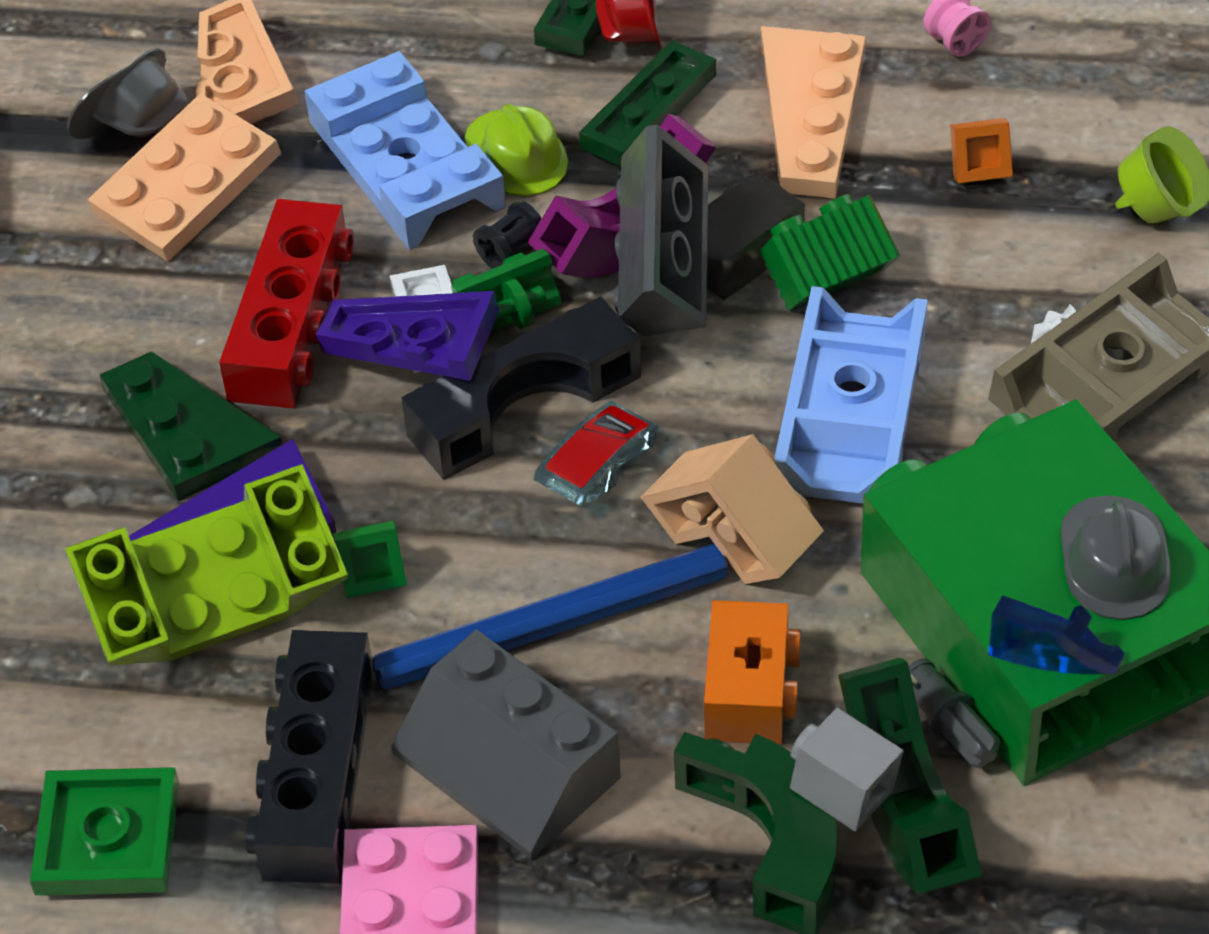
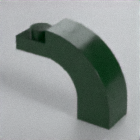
M899 657L838 674L846 713L904 750L893 791L871 814V819L885 851L898 874L917 894L982 876L969 813L948 795L933 765L921 725L908 662Z
M684 732L674 750L675 789L747 816L764 831L771 843L753 878V916L800 934H818L832 904L835 891L837 861L835 818L790 789L796 760L791 758L789 750L774 741L755 733L749 747L743 753L734 750L729 744L713 738L704 739Z

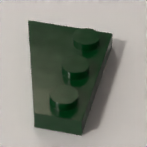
M152 351L99 374L104 392L177 501L221 482L282 446L281 436Z

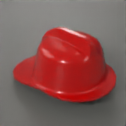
M596 0L597 15L603 36L607 41L625 44L657 42L660 51L662 50L656 28V0Z

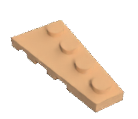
M761 26V47L765 62V78L769 92L770 115L774 130V145L781 193L836 198L865 55L866 36Z

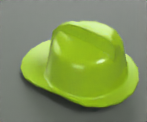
M509 103L503 105L499 110L490 111L476 118L467 127L464 137L466 146L469 147L477 144L503 175L504 192L509 195L523 197L540 195L555 188L566 176L568 158L565 148L557 137L551 120L543 112L533 107L514 106Z
M1161 127L1143 138L1140 145L1126 156L1118 167L1119 183L1124 194L1115 203L1116 208L1120 209L1131 206L1138 216L1148 223H1161L1176 217L1187 218L1204 207L1209 201V169L1203 155L1188 136L1174 127Z

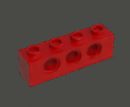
M287 199L276 200L219 361L228 402L295 409L302 386L308 387L310 385L314 371L313 351L315 345L319 344L316 333L325 317L329 302L339 298L342 262H350L353 254L354 233L352 229H348L345 226L342 205Z

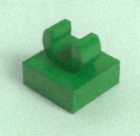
M394 521L333 533L336 547L348 573V578L343 581L346 598L407 585Z

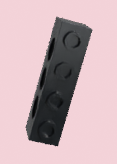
M292 630L288 655H279L277 658L275 686L277 693H281L278 707H269L266 717V742L268 745H271L269 760H259L256 772L257 798L261 799L259 814L249 815L246 827V850L248 854H256L262 881L341 884L345 830L350 828L374 674L369 638L366 632ZM299 807H306L300 810H294Z

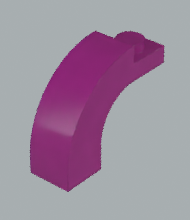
M667 114L660 126L706 164L716 149L713 143L682 117ZM616 188L601 197L585 201L555 195L528 243L536 251L542 248L546 250L551 256L552 265L561 274L588 278L604 276L619 271V260L615 251V237L620 231V206L617 201Z

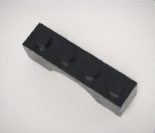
M600 296L579 308L569 310L563 316L531 332L524 333L515 340L480 357L471 381L442 376L430 383L419 386L414 391L401 397L407 437L440 477L445 480L494 454L492 441L493 426L499 415L515 401L541 392H565L577 395L590 402H595L641 378L640 339Z

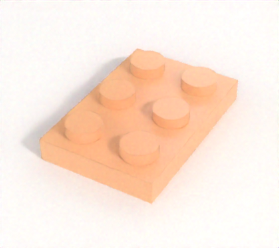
M200 93L91 195L87 201L94 214L169 262L281 154L276 139Z

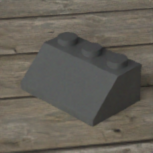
M659 125L646 126L622 155L621 178L616 184V196L620 206V231L615 237V251L619 260V285L614 290V306L619 317L629 327L643 336L706 327L708 165Z
M477 629L430 669L391 745L394 755L530 860L536 857L621 778L618 732Z

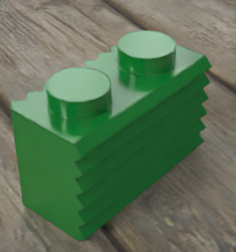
M845 194L820 207L819 211L822 216L804 222L802 216L797 215L770 229L773 237L760 249V255L765 260V266L770 270V276L775 280V286L780 290V296L785 301V306L789 311L808 303L812 286L822 287L829 294L886 269L900 257L899 251L871 195L853 202L850 194Z

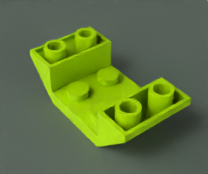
M303 464L244 484V501L158 532L130 541L127 530L123 527L65 548L108 665L175 660L287 619L348 578V573Z

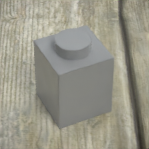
M836 708L819 727L810 724L797 738L791 751V758L796 761L790 789L856 832L893 791L904 750L844 711Z

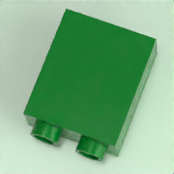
M1078 399L1034 418L1025 413L1006 415L989 425L980 434L974 445L929 465L916 459L900 462L881 474L872 484L869 491L863 494L862 576L924 657L932 661L938 672L956 691L965 692L972 698L973 710L999 737L1001 741L999 747L1000 756L1023 786L1209 696V550ZM1106 495L1124 497L1146 506L1159 518L1165 531L1171 569L1169 592L1159 607L1143 617L1127 620L1101 617L1084 608L1071 594L1065 577L1061 528L1063 518L1072 506L1093 497Z

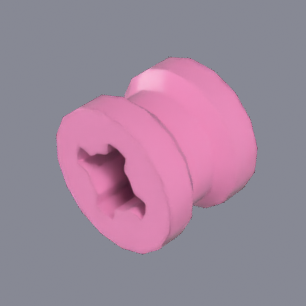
M933 0L925 13L923 27L933 38L937 40L943 39L945 48L951 54L961 57L974 52L983 43L991 28V18L982 8L971 6L970 0Z

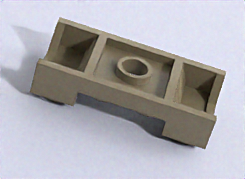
M1158 252L995 369L988 400L1006 415L1025 413L1034 418L1078 399L1113 441L1116 442L1121 426L1188 376L1198 381L1209 372V318L1178 294L1168 261ZM1123 348L1129 351L1133 358L1117 360L1110 357L1105 352V349Z

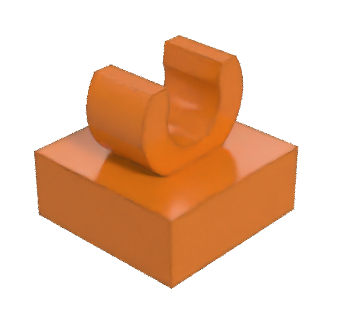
M1005 118L950 125L954 179L958 183L1013 176L1010 126Z

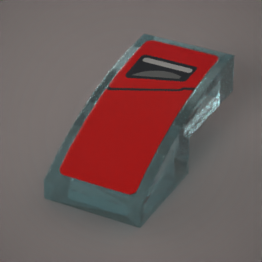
M609 401L581 421L555 446L536 469L534 481L582 507L616 486L620 466L654 446L659 426L623 406Z

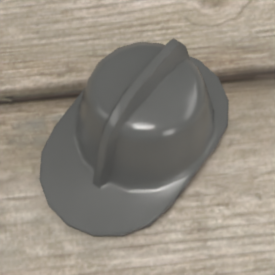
M159 48L148 50L132 64L90 89L78 101L69 115L67 123L69 135L78 140L88 139L113 127L126 134L144 138L164 128L188 103L186 94L164 69L166 64L165 52Z
M1109 495L1093 497L1072 506L1063 518L1061 528L1065 577L1071 594L1084 608L1101 617L1127 620L1143 617L1159 607L1169 592L1171 577L1165 531L1159 518L1146 506L1124 497Z

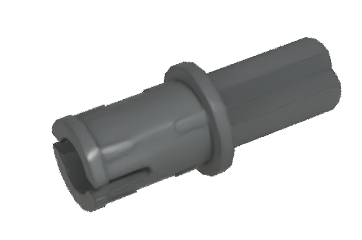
M919 659L909 665L910 673L918 681L916 683L912 682L917 706L928 717L927 724L929 729L936 735H944L973 767L982 768L988 762H994L1000 755L999 747L1001 741L973 710L972 698L965 692L956 691L938 672L935 665L929 659Z

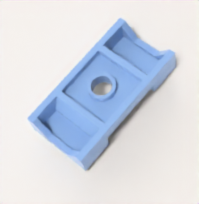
M400 51L304 90L310 124L409 250L420 245L436 215L476 199L496 212L506 208L503 175L477 144L467 147L426 97L425 81ZM403 153H412L416 156L405 160L403 157L397 155Z
M811 287L774 457L778 469L792 488L802 496L863 503V494L869 491L876 479L892 466L902 462L903 444L916 374L919 372L926 333L928 300L916 298L890 318L847 313L824 288ZM855 381L862 383L866 388L857 392L842 390L839 386L844 382Z

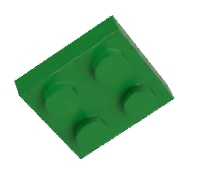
M176 768L46 771L30 876V884L34 895L167 892L179 788Z

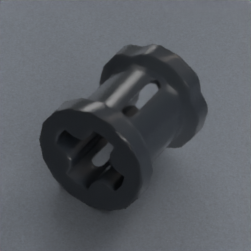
M516 201L508 207L507 215L492 226L483 225L476 229L473 233V243L482 260L493 269L501 266L504 259L521 253L531 245L528 241L542 219L540 214L527 202Z

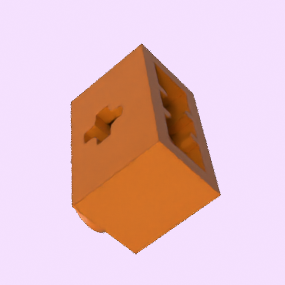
M712 600L704 695L705 739L713 738L723 742L751 743L756 733L782 745L784 719L796 720L798 681L786 680L787 667L799 668L801 630L788 629L789 603Z

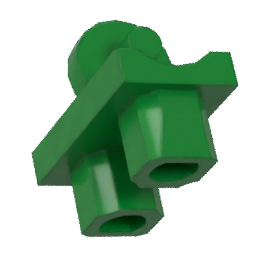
M543 248L528 255L518 253L503 260L501 266L476 276L469 273L454 279L451 285L452 293L494 291L499 312L490 333L511 324H515L519 329L526 328L533 324V315L562 304L552 275L551 256Z

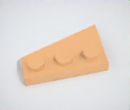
M228 0L199 12L197 57L201 68L200 81L196 82V97L201 93L250 124L299 104L294 89L251 0Z

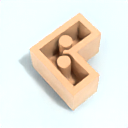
M754 434L684 452L641 496V499L675 544L710 537L744 584L780 578L824 531L811 514V508L806 499L792 488L776 466V461L771 451L761 444Z

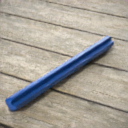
M711 544L378 653L372 658L373 670L382 689L388 690L427 677L430 669L476 629L507 651L722 580L728 575L727 560L716 545Z

